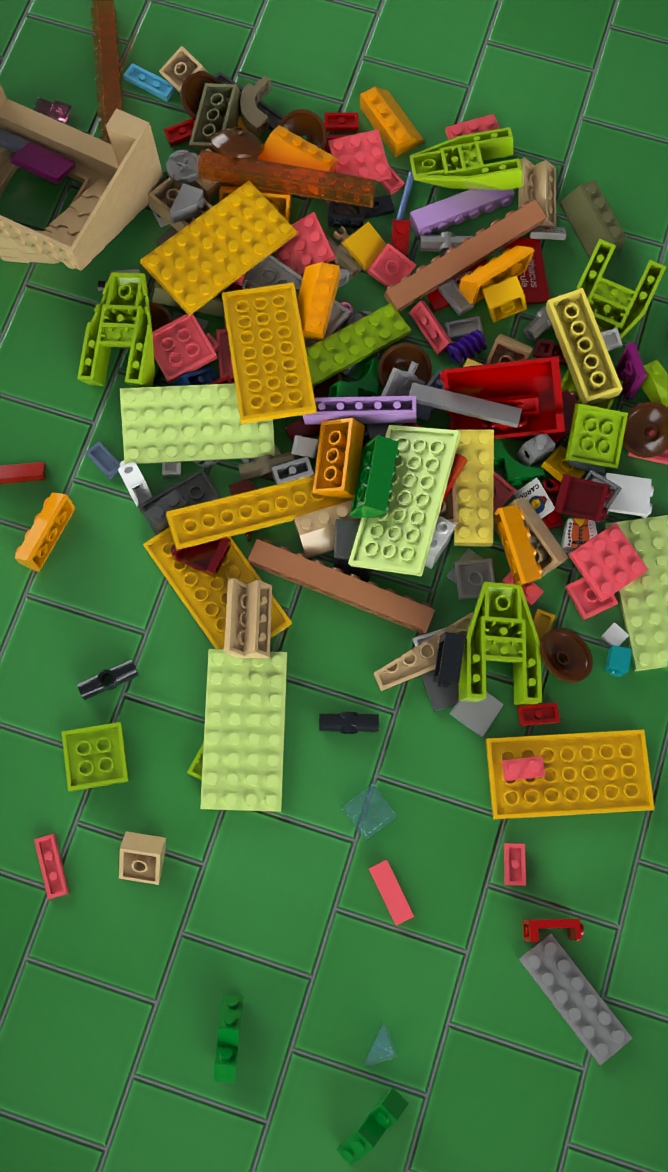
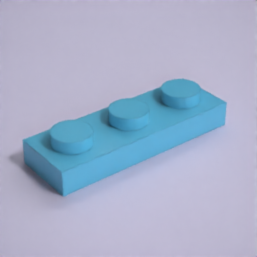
M133 63L123 75L125 81L165 101H168L176 90L169 81Z

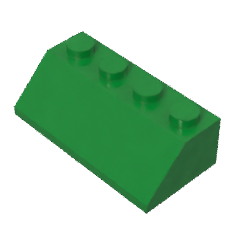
M377 435L363 447L350 517L378 518L388 511L390 504L388 497L393 488L391 481L396 472L394 465L399 455V449H397L398 441Z

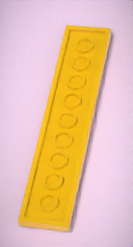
M314 476L167 511L166 517L176 550L224 537L227 538L293 521L296 517L351 501L353 498H335L312 493Z

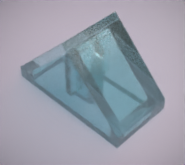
M383 1022L364 1061V1065L368 1067L397 1057L388 1027Z

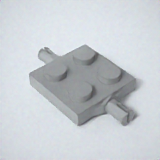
M411 361L408 371H401L393 367L381 396H408L412 382L424 385L425 381L418 379L414 375L419 364Z

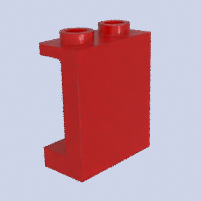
M580 919L522 920L524 941L539 942L538 929L568 928L569 940L581 941V936H584L583 923H580Z

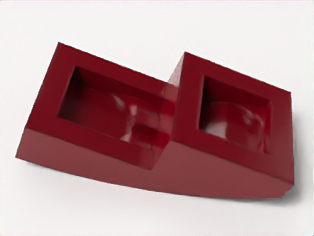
M536 340L533 357L559 356V365L568 366L560 345H555V341Z

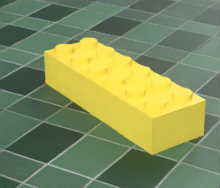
M581 288L549 299L546 311L582 404L590 406L619 396L623 388L584 289Z
M459 430L461 436L456 454L466 457L467 463L456 480L458 523L455 524L454 546L492 547L494 430Z

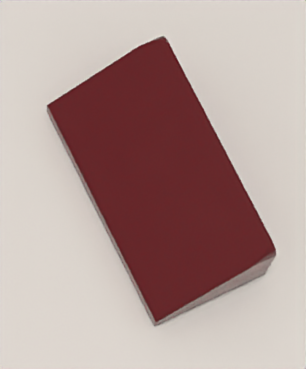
M302 417L287 425L285 431L292 443H294L295 435L312 438L319 434L321 424L305 425Z

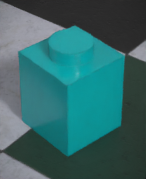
M612 645L608 649L605 671L610 672V675L615 677H622V675L629 672L632 649Z

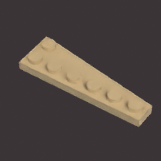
M471 612L374 672L373 675L380 692L434 670L440 635L445 632L467 635L474 612Z

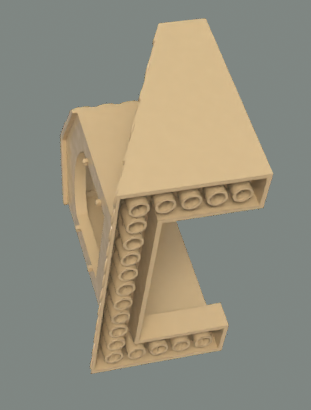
M0 84V128L75 161L76 168L67 176L83 183L69 208L53 220L45 231H34L0 214V258L3 261L55 264L63 262L68 268H76L81 271L149 204L148 194L165 181L150 123L116 108L106 125L111 144L7 99ZM0 146V198L17 168L19 169L18 166L11 163V157L15 152Z

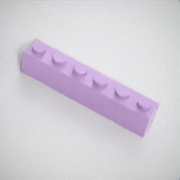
M470 189L410 212V225L417 239H419L420 235H431L437 231H444L448 227L459 225L468 219H475L479 215L491 213L497 208L507 207L512 203L515 192L513 189Z
M416 396L314 398L316 413L302 415L305 425L321 424V421L354 418L361 424L417 423Z

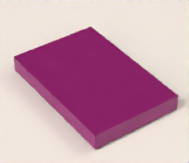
M33 142L27 143L11 157L12 164L56 184L76 168L75 161Z
M635 342L627 344L615 367L619 380L623 381L621 386L626 400L633 399L646 377Z

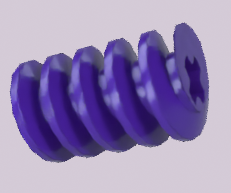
M476 329L470 335L467 334L464 338H460L458 342L447 346L446 351L454 364L458 362L462 365L463 358L467 360L469 355L475 357V351L480 354L481 348L487 350V344L481 331Z

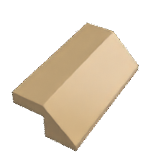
M524 157L520 159L523 187L519 188L518 210L526 201L532 202L536 200L547 217L543 224L539 226L556 227V167L547 160L534 165Z
M234 578L228 580L224 653L238 658L270 657L272 585L260 580L249 584Z

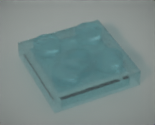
M374 784L341 807L365 841L398 817Z

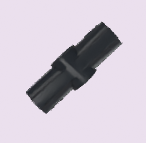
M131 659L110 670H103L99 675L77 684L83 699L87 700L104 691L113 690L117 685L139 676ZM107 676L113 677L111 683L104 684V679Z
M357 712L319 714V731L340 732L342 734L379 732V714H358Z

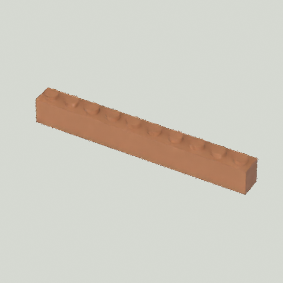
M536 200L532 202L526 201L519 207V210L508 212L501 221L499 219L495 220L488 229L482 228L475 234V237L464 239L460 246L457 248L455 246L451 247L444 256L440 257L439 255L432 259L431 264L428 266L422 265L416 270L415 274H407L401 279L402 282L397 285L393 283L388 286L384 298L399 313L439 288V286L454 279L543 224L547 218Z
M265 539L262 541L256 540L248 558V562L253 567L421 634H426L435 609H432V606L427 603H417L412 597L406 595L402 597L389 588L384 590L379 588V585L374 582H364L360 577L354 574H350V576L344 574L341 569L336 567L331 569L326 567L325 563L321 561H311L301 553L296 555L291 553L288 548L273 546L272 542Z

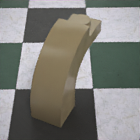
M266 75L261 80H258L254 86L248 82L240 98L241 116L244 126L257 137H260L269 128V117L257 108V104L271 91V80Z

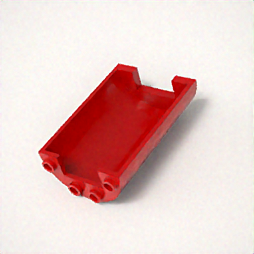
M559 356L443 369V372H440L441 383H444V390L479 399L538 394L540 414L525 415L528 423L523 428L501 431L497 427L491 428L490 424L493 423L491 421H485L488 424V428H484L479 418L446 411L447 415L451 417L447 430H494V439L565 432Z

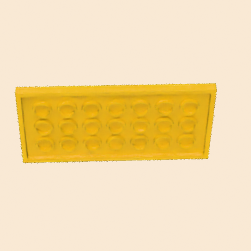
M247 181L143 257L140 263L190 316L296 236L297 231L250 181Z
M294 282L223 292L222 300L241 424L316 413Z
M170 527L145 542L143 546L214 648L224 650L228 580L234 578L246 584L262 580L231 537L227 538L231 540L232 546L215 578L175 561L171 553L174 540ZM273 595L270 639L292 625L291 620Z
M644 730L486 739L493 820L655 810ZM542 756L545 777L504 781L502 761Z

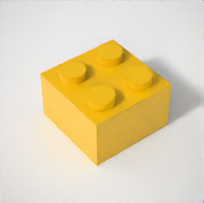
M517 275L507 277L497 284H490L482 290L493 323L527 310L525 296Z

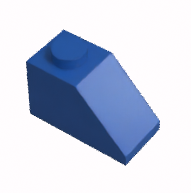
M209 367L184 374L173 385H207L218 380L213 368Z

